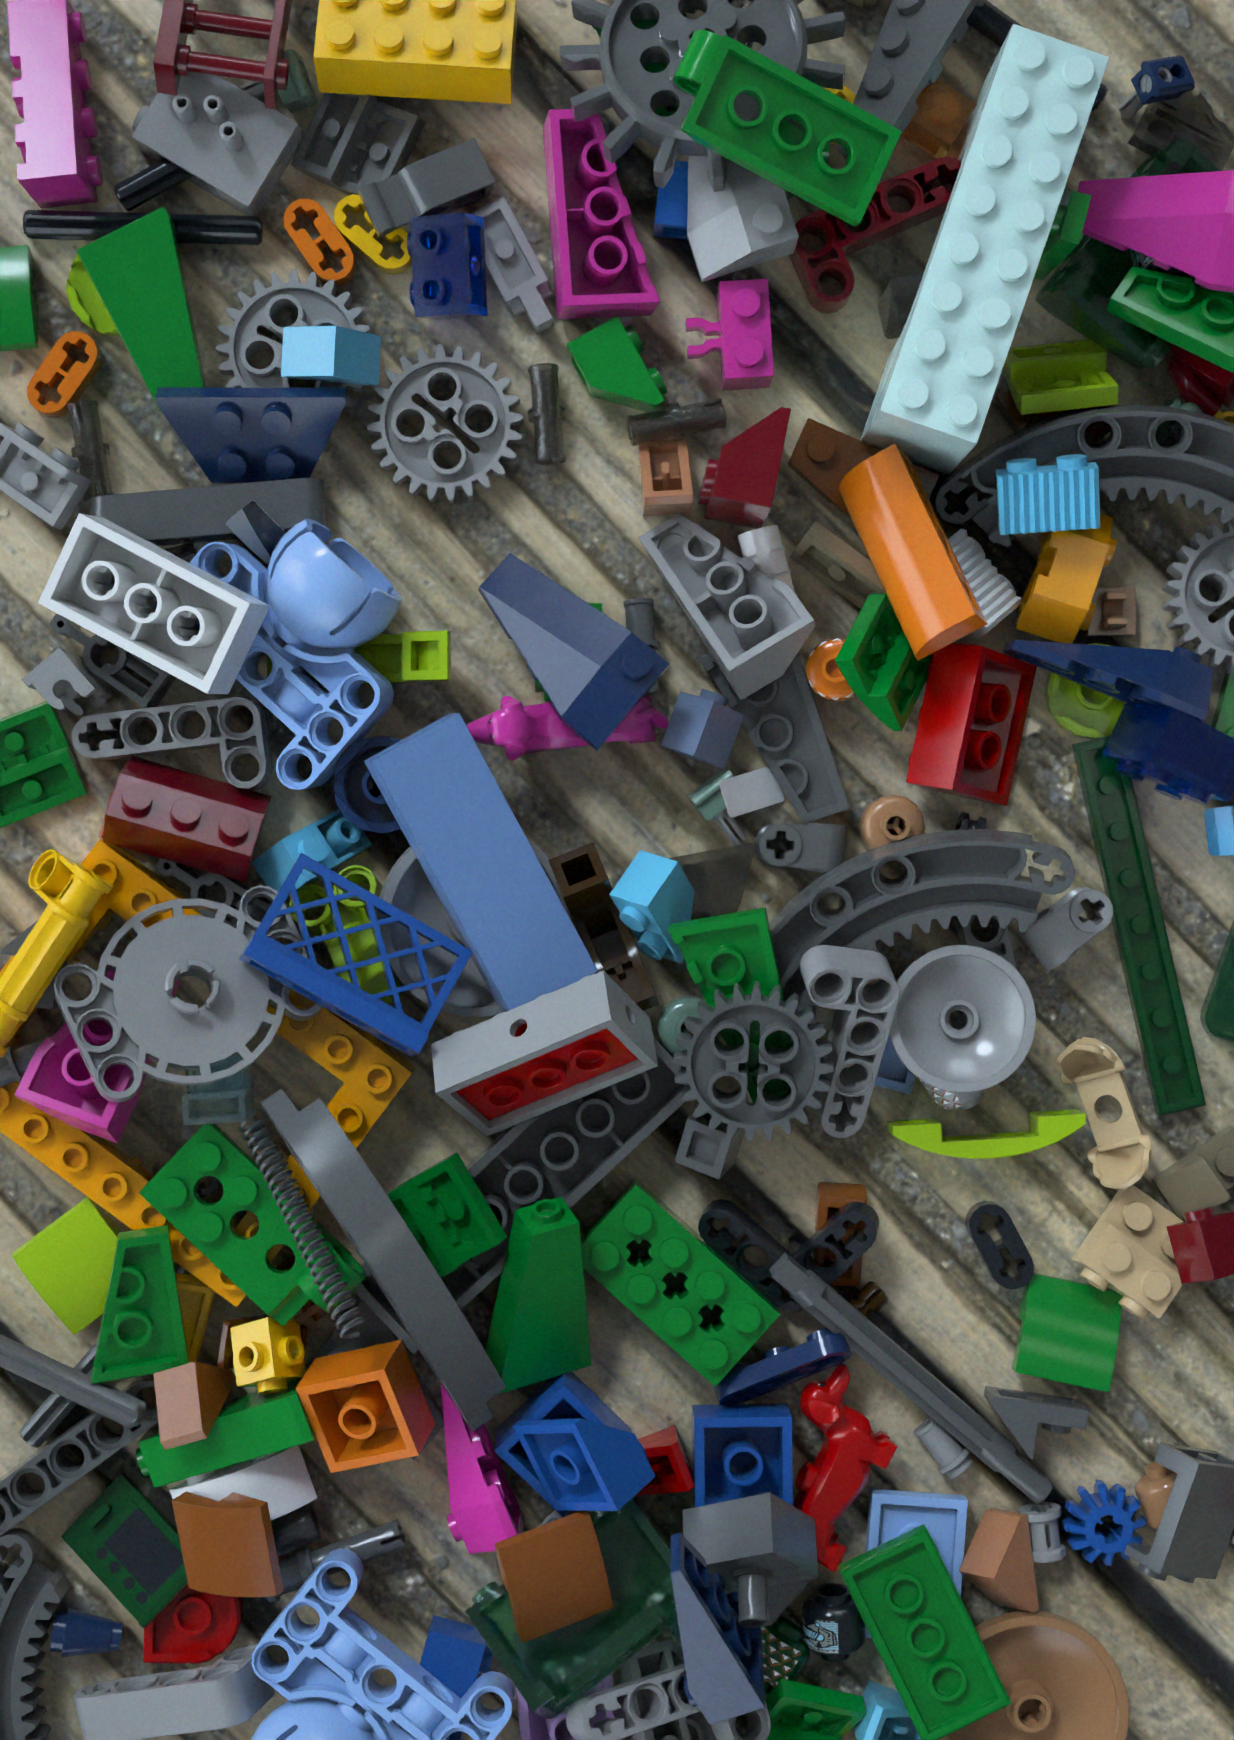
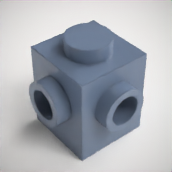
M702 689L700 696H695L680 691L661 746L692 760L725 769L744 715L726 707L729 698L718 693Z

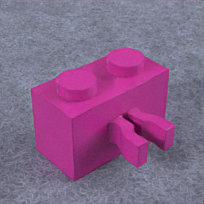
M768 279L719 281L716 295L718 322L712 323L703 318H686L685 321L686 332L700 331L705 336L717 335L719 338L706 339L699 346L688 345L687 359H698L705 357L711 352H719L722 391L770 388L774 377Z

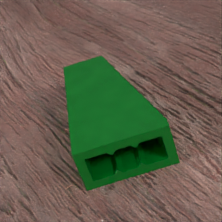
M163 206L77 249L76 251L155 403L158 387L207 388L174 221L167 209Z
M562 1197L543 1199L533 1205L515 1210L485 1349L506 1386L500 1393L591 1366L580 1224Z
M302 1378L287 1382L286 1391L272 1394H258V1391L225 1402L208 1437L165 1450L160 1443L159 1426L147 1430L138 1441L139 1448L136 1449L137 1462L144 1476L150 1475L153 1486L156 1488L313 1441L315 1434L296 1391V1387Z

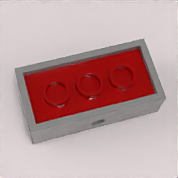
M604 970L594 975L585 976L573 984L552 993L543 994L533 1001L507 1012L499 1013L491 1019L465 1030L457 1031L451 1036L431 1044L435 1093L485 1136L504 1130L658 1066L650 1017Z

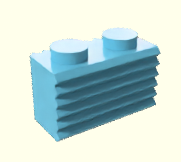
M1081 454L1059 456L1056 458L1057 465L1037 466L1036 459L1019 458L1006 461V469H996L998 528L1000 535L1100 528L1099 468L1096 462L1087 463V456Z

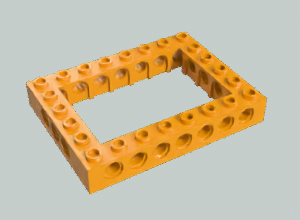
M99 839L81 865L108 881L113 886V889L109 894L103 893L87 919L90 924L68 955L67 965L80 962V959L77 958L97 930H104L111 920L113 911L128 921L131 917L152 905L174 899L189 898L120 846L109 844ZM183 909L184 915L204 916L196 909ZM172 910L154 915L142 922L145 928H148L161 920L172 918ZM15 955L11 956V958L0 971V978L9 966V964L11 963V961L13 960ZM290 989L289 1000L297 1009L306 1010L315 1005V1002ZM268 1005L266 1012L275 1015L276 1009ZM324 1007L321 1008L315 1017L305 1021L293 1020L283 1014L282 1023L276 1032L344 1083L326 1107L355 1149L416 1070L415 1066L372 1034ZM39 1008L33 1009L27 1021H20L5 1047H15L23 1038L20 1034ZM18 1081L0 1087L1 1133L130 1229L139 1230L169 1225L174 1261L235 1307L239 1306L246 1297V1294L139 1193L154 1177L153 1174L141 1166L144 1163L137 1156L131 1159L106 1139L72 1127L20 1100L15 1096V1092L20 1084ZM290 1154L286 1160L288 1166L284 1170L289 1169L293 1171L289 1178H295L297 1181L292 1187L298 1186L301 1188L300 1192L295 1196H305L304 1201L300 1204H309L307 1209L309 1212L321 1196L317 1193L292 1154ZM248 1211L235 1228V1231L242 1236H253L259 1230V1220L253 1212ZM277 1244L270 1248L268 1253L270 1263L284 1244Z

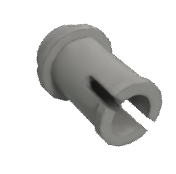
M931 1417L924 1420L914 1430L913 1433L920 1438L939 1463L937 1469L940 1474L946 1473L952 1479L960 1475L972 1464L973 1460L968 1455L970 1450L965 1446L962 1447L955 1437Z

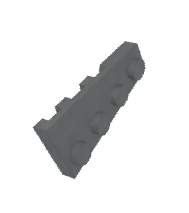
M892 0L853 105L901 130V137L919 108L916 100L920 93L929 84L933 85L943 70L940 61L952 43L959 44L969 29L966 20L974 7H982L986 0ZM838 144L837 149L844 157V159H846L845 150L841 145Z
M799 652L783 676L740 700L711 654L708 653L700 656V661L710 673L721 694L729 698L728 705L730 708L744 715L741 724L746 730L747 735L764 758L803 823L805 824L850 809L851 807L810 684L807 681Z

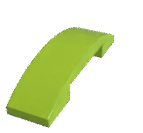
M451 631L402 632V634H383L358 647H354V653L360 654L378 672L386 677L391 684L451 680ZM267 655L268 677L272 671V662L269 656ZM365 681L362 685H370V683Z
M1077 1109L1028 1112L1030 1131L942 1136L941 1123L935 1118L887 1121V1131L907 1144L939 1155L969 1159H992L1028 1153L1058 1142L1085 1125L1086 1114Z

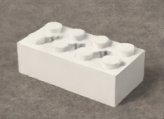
M79 513L38 602L44 607L206 694H229L270 608V605L103 517ZM113 575L115 578L114 585L111 584V579ZM155 596L157 598V608L152 606ZM196 619H199L200 630L194 628Z

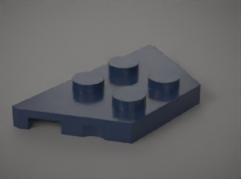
M158 387L155 399L157 406L211 483H252L310 478L346 404L347 388Z

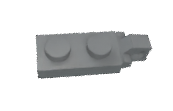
M503 196L462 218L466 231L506 306H510L514 316L525 311L537 334L554 326L553 318L544 303L546 299L553 296L548 286L550 285L549 279L505 197Z

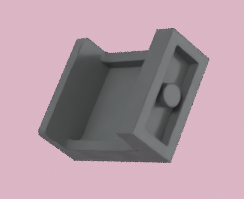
M1161 1443L1155 1462L1177 1473L1152 1546L1127 1544L1124 1554L1139 1562V1571L1158 1580L1165 1581L1167 1575L1189 1583H1193L1195 1578L1216 1579L1234 1529V1460L1217 1451Z

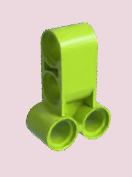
M353 865L340 871L339 875L357 885L364 882L370 883L369 892L380 898L383 885L369 869L364 866ZM305 885L297 890L300 905L327 898L325 889L319 885ZM334 886V896L345 893ZM290 899L289 907H293V904H292L291 899ZM350 899L336 902L344 929L370 923L363 902L351 901ZM329 904L326 905L325 912L317 920H307V910L302 911L310 935L317 937L336 932ZM295 913L290 914L294 921L298 924ZM372 929L346 935L353 963L379 956ZM335 938L325 941L335 968L345 966L339 939ZM381 962L355 969L360 989L371 995L389 990ZM348 971L338 974L339 977L350 982ZM394 977L396 988L400 987V984L398 980ZM399 993V999H402L403 993ZM391 996L379 999L388 1005L392 1003Z

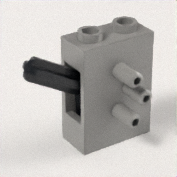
M189 72L188 77L180 76L177 95L157 93L151 105L143 106L137 113L132 125L134 133L131 137L141 152L157 162L116 184L114 191L126 211H132L184 181L189 180L245 215L258 216L293 159L303 139V134L298 123L275 109L265 108V103L222 77Z

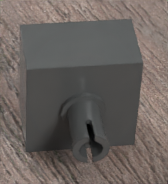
M769 1492L683 1510V1536L704 1557L709 1575L718 1572L724 1578L726 1587L724 1590L730 1593L738 1592V1625H741V1627L760 1628L770 1625L767 1587L818 1578L815 1519Z

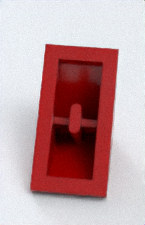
M675 1425L638 1439L646 1451L647 1460L656 1477L635 1496L685 1492L695 1487L692 1468Z

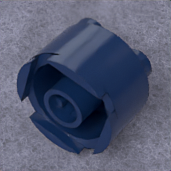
M375 736L362 739L350 746L336 765L333 785L336 804L345 818L362 830L378 834L402 832L383 795L380 794L376 797L374 794L378 786L364 762L368 758L401 741V739L389 736Z

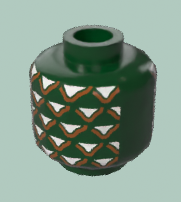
M779 1616L777 1621L771 1625L760 1627L763 1641L764 1692L767 1694L770 1693L772 1688L777 1686L780 1679L796 1682L810 1657L809 1648L801 1639L804 1634L803 1630L794 1622L782 1616Z

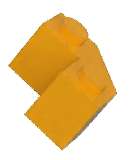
M1100 513V528L1043 532L1037 565L1021 597L1022 604L1019 605L1016 629L1058 643H1073L1079 629L1087 631L1096 608V604L1091 601L1102 568L1109 565L1117 545V539L1111 537L1113 517Z

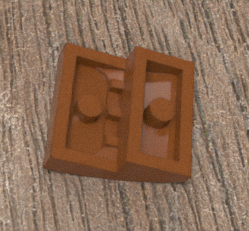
M186 1491L172 1500L190 1589L230 1597H272L284 1592L267 1502L235 1492L217 1501Z
M588 1511L573 1513L494 1543L501 1580L509 1595L515 1631L522 1643L613 1608L604 1561Z

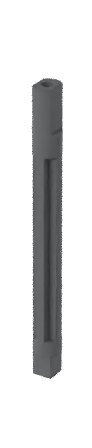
M786 1252L769 1269L772 1278L789 1291V1296L833 1334L842 1333L849 1347L994 1472H1000L1036 1504L1042 1502L1050 1494L1053 1486L1049 1479L1018 1453L1013 1443L812 1270L803 1268Z

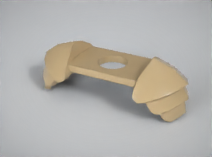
M1083 1037L1070 1044L1058 1056L1056 1065L1058 1072L1061 1073L1060 1081L1065 1085L1075 1083L1097 1143V1146L1090 1149L1087 1153L1088 1159L1093 1164L1094 1175L1100 1179V1184L1104 1187L1126 1189L1139 1181L1147 1172L1151 1161V1141L1149 1135H1144L1122 1074V1071L1125 1070L1122 1060L1111 1047L1098 1039ZM1110 1095L1120 1102L1122 1115L1118 1120L1108 1121L1099 1115L1096 1106L1099 1097Z

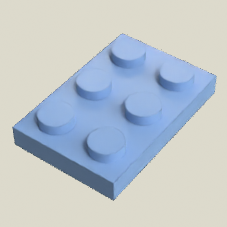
M870 1488L865 1552L925 1523L961 1597L962 1574L959 1572V1569L964 1559L968 1507L966 1496ZM865 1625V1637L872 1638Z

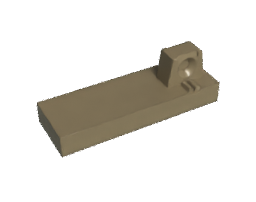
M817 521L813 523L790 556V558L860 609H862L869 594H886L872 562Z

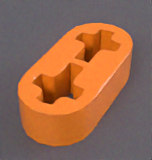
M298 199L292 202L286 208L283 220L285 229L293 244L323 284H326L330 279L335 281L337 287L348 283L356 271V260L348 243L323 207L316 201ZM302 213L308 218L315 215L318 216L313 223L320 236L314 240L304 228L295 231L299 226L297 217ZM326 245L335 257L345 255L341 260L343 269L338 273L332 268H328L325 271L322 270L326 266V260L320 249Z
M71 331L61 336L31 378L27 386V397L30 404L40 414L49 418H59L66 415L98 372L102 363V352L99 345L88 334L81 331ZM86 344L84 351L89 356L88 361L85 364L76 361L67 373L66 370L73 360L68 354L69 349L72 346L81 349ZM61 377H64L57 388L58 393L62 396L61 400L58 403L48 401L44 406L45 397L40 393L45 385L49 388H54Z

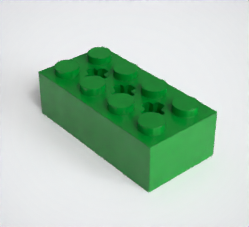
M636 1177L632 1179L581 1236L583 1268L714 1387L718 1385L780 1316L778 1308L708 1246L696 1231ZM643 1239L648 1241V1255L645 1257L638 1255L637 1258L630 1256L629 1243L635 1240L638 1244ZM670 1272L675 1277L679 1272L683 1273L684 1286L680 1289L675 1287L672 1290L667 1289L665 1276ZM715 1304L718 1305L720 1317L714 1321L711 1319L708 1322L703 1321L700 1309L705 1305L710 1309Z

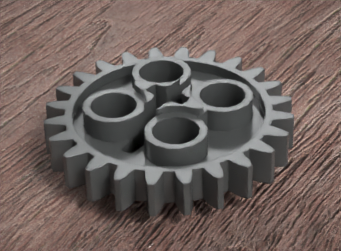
M756 981L751 994L748 995L744 994L739 983L734 984L733 997L729 999L719 989L715 990L714 999L716 1006L711 1007L702 1000L699 1001L697 1009L702 1018L686 1016L684 1025L692 1034L678 1033L676 1043L686 1050L674 1052L673 1056L674 1064L685 1067L675 1073V1083L690 1084L682 1091V1101L698 1100L693 1109V1116L697 1118L707 1112L711 1114L708 1127L711 1131L721 1122L727 1124V1138L729 1139L735 1135L738 1128L745 1129L747 1142H752L756 1129H762L767 1140L771 1141L773 1138V1127L777 1125L788 1135L791 1134V1118L793 1117L805 1124L808 1123L809 1115L805 1106L808 1105L817 1109L822 1107V1099L815 1090L824 1092L830 1091L831 1088L830 1080L820 1074L834 1072V1062L822 1057L833 1051L832 1042L817 1040L826 1032L825 1023L809 1024L814 1017V1008L809 1006L798 1012L796 1010L799 1002L798 994L794 993L784 1002L780 1000L779 985H775L769 996L762 995L760 983ZM753 1020H757L760 1023L757 1098L754 1103H749L747 1101V1061L749 1058L750 1023ZM724 1028H733L742 1034L743 1039L736 1045L728 1046L721 1043L716 1035ZM781 1030L790 1034L793 1041L785 1048H775L768 1044L766 1037L773 1031ZM722 1076H731L737 1079L741 1086L734 1092L726 1093L720 1091L714 1083ZM778 1078L786 1081L790 1089L786 1093L776 1096L768 1093L763 1086L769 1080Z

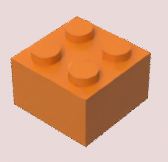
M402 1339L315 1358L296 1387L330 1473L419 1456L435 1426V1421Z

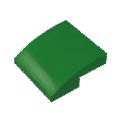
M28 245L1 247L0 351L38 348V307L33 297L32 253Z
M869 594L835 662L845 680L863 704L891 730L902 731L929 676L928 668L932 658L928 655L917 661L887 595Z
M45 701L0 719V828L88 793L77 759L56 708Z
M457 1152L386 1193L440 1278L454 1271L467 1260L500 1244L507 1237Z
M1033 1273L1030 1281L1025 1285L1018 1316L1022 1322L1012 1364L1014 1372L1109 1392L1121 1323L1122 1306L1118 1303L1122 1296L1112 1289L1106 1288L1103 1292L1093 1285Z
M780 1679L777 1686L772 1688L765 1698L771 1722L770 1733L766 1740H842L867 1714L864 1697Z

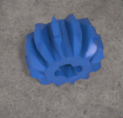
M1096 1480L1094 1493L1092 1494L1084 1486H1078L1077 1492L1082 1500L1079 1503L1069 1500L1065 1501V1508L1073 1516L1062 1520L1064 1530L1072 1533L1068 1539L1073 1550L1082 1549L1083 1558L1090 1563L1100 1555L1102 1562L1106 1566H1111L1114 1561V1553L1116 1552L1123 1559L1130 1560V1557L1124 1554L1126 1546L1129 1543L1143 1545V1538L1135 1530L1146 1526L1144 1516L1136 1513L1140 1507L1137 1498L1133 1495L1126 1496L1125 1488L1118 1483L1114 1484L1108 1491L1106 1484L1102 1480ZM1109 1515L1112 1519L1111 1523L1105 1521L1107 1528L1099 1530L1095 1526L1096 1523L1103 1524L1100 1518Z

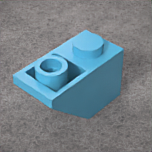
M338 809L283 838L255 859L252 864L265 885L278 892L301 853L333 871L368 849L372 844L364 831L348 821ZM303 869L295 883L296 890L305 885H310L320 878Z
M639 850L609 896L620 912L619 918L630 928L637 939V947L642 953L654 960H661L663 957L680 964L683 962L682 952L678 944L675 945L668 928L670 924L691 920L695 891L678 861Z

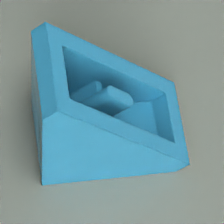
M340 326L284 327L281 378L378 386L381 336Z
M868 1680L862 1695L867 1714L853 1727L856 1739L921 1740L898 1691Z

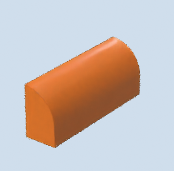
M894 443L849 471L841 480L838 491L917 661L987 625L988 623L908 455Z

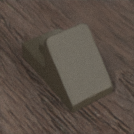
M1227 1126L1151 1179L1178 1218H1185L1184 1212L1203 1207H1214L1231 1199L1227 1190L1234 1186V1127Z

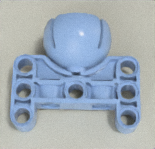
M305 519L295 524L281 537L272 552L268 569L244 547L216 541L206 544L190 562V564L270 605L236 680L296 734L282 751L276 763V772L279 780L283 785L294 790L315 788L327 782L335 773L336 765L343 753L350 746L364 739L393 703L394 691L389 680L360 654L354 653V647H358L376 638L383 632L397 614L402 600L401 595L394 590L392 582L342 538H336L326 545L325 543L332 537L331 531L326 526L312 519ZM228 553L232 559V569L226 577H223L219 572L218 564L221 556ZM196 619L194 623V628L200 630L199 619ZM263 654H267L272 662V671L266 679L260 675L257 667L258 661ZM365 681L370 683L375 693L374 700L368 708L362 706L358 699V689ZM334 718L339 720L343 727V737L337 744L330 740L327 733L328 724ZM302 755L307 756L312 764V773L307 780L303 779L297 771V761Z
M339 1548L333 1550L323 1558L266 1630L252 1654L251 1664L254 1673L259 1679L268 1683L289 1701L274 1709L260 1723L251 1740H449V1735L457 1731L469 1734L473 1740H494L508 1723L512 1714L515 1689L512 1681L506 1675L494 1671L484 1673L475 1680L464 1696L460 1698L347 1606L360 1584L364 1570L359 1556L349 1549ZM332 1567L345 1569L350 1575L351 1583L345 1586L333 1584L328 1578L327 1570ZM301 1606L314 1608L319 1614L320 1622L313 1625L302 1622L298 1617L297 1608ZM270 1645L283 1647L288 1653L289 1660L284 1663H277L271 1660L267 1654L266 1647ZM380 1668L388 1669L395 1675L397 1682L394 1685L382 1686L375 1681L372 1672ZM487 1692H495L502 1697L505 1704L498 1709H488L482 1705L479 1697Z

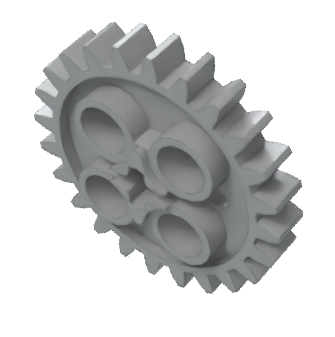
M296 269L291 270L288 283H282L277 273L272 272L271 287L265 288L262 283L255 279L253 285L256 295L251 298L239 291L237 295L243 304L242 309L237 310L230 307L225 309L234 323L232 326H218L220 334L229 339V342L217 345L216 351L219 355L230 359L220 364L218 369L222 375H235L225 385L227 388H293L294 379L281 378L282 344L258 334V329L264 327L283 340L284 327H279L275 324V317L284 308H293L298 311L296 322L289 327L340 326L370 334L372 332L369 325H356L365 316L361 307L347 310L353 300L348 291L335 298L337 285L334 280L330 279L321 289L319 288V279L315 272H311L306 283H301ZM268 349L274 352V359L269 367L265 369L251 367L252 357L257 351ZM316 381L314 387L347 388V393L349 390L360 393L365 391L363 385ZM347 395L345 407L351 409L353 404Z
M438 344L435 358L431 359L428 358L422 348H419V363L413 365L402 356L400 362L404 372L398 375L387 369L385 374L391 384L390 388L375 386L374 388L376 395L383 400V404L368 406L370 414L380 418V421L367 425V430L369 434L382 436V438L371 445L372 451L376 454L388 453L380 462V467L383 471L397 467L398 469L393 477L394 484L398 486L407 479H410L409 492L414 497L425 487L427 488L428 499L432 503L435 502L439 491H445L450 504H454L456 490L463 489L469 500L474 499L473 485L479 483L489 492L492 490L488 478L491 473L503 479L506 477V472L500 464L501 460L516 462L517 460L516 454L508 448V445L523 442V436L511 430V427L523 424L524 418L522 414L512 413L509 410L520 404L519 395H504L512 385L511 379L506 377L495 381L494 379L499 370L498 364L494 362L483 370L481 368L482 355L479 351L469 361L464 360L463 348L460 345L457 346L452 357H446L442 344ZM442 380L451 381L457 387L454 396L445 401L436 400L430 395L433 385ZM415 395L422 397L445 420L454 416L453 421L456 430L469 441L479 447V452L475 454L470 452L448 429H443L438 433L439 428L435 418L422 407L416 405L412 401ZM479 411L486 412L493 418L491 427L481 433L473 432L466 426L468 418L473 413ZM417 416L425 422L422 433L412 438L402 435L399 432L402 421L407 417ZM447 447L457 449L462 454L457 466L451 469H442L437 466L435 459L439 451Z
M1230 521L1224 524L1223 531L1216 523H1213L1205 529L1206 537L1197 532L1189 539L1192 548L1183 545L1177 550L1175 554L1182 563L1173 562L1166 569L1176 580L1168 581L1162 586V591L1174 595V598L1166 602L1162 606V610L1176 612L1177 617L1167 627L1168 629L1182 627L1185 633L1177 642L1179 646L1192 641L1196 645L1193 652L1200 656L1204 653L1210 655L1208 667L1214 669L1224 660L1226 661L1227 674L1231 675L1234 673V636L1229 630V622L1231 619H1234V608L1215 623H1211L1208 620V616L1234 597V528L1231 526ZM1200 582L1209 583L1215 589V602L1208 601L1202 597L1199 591Z

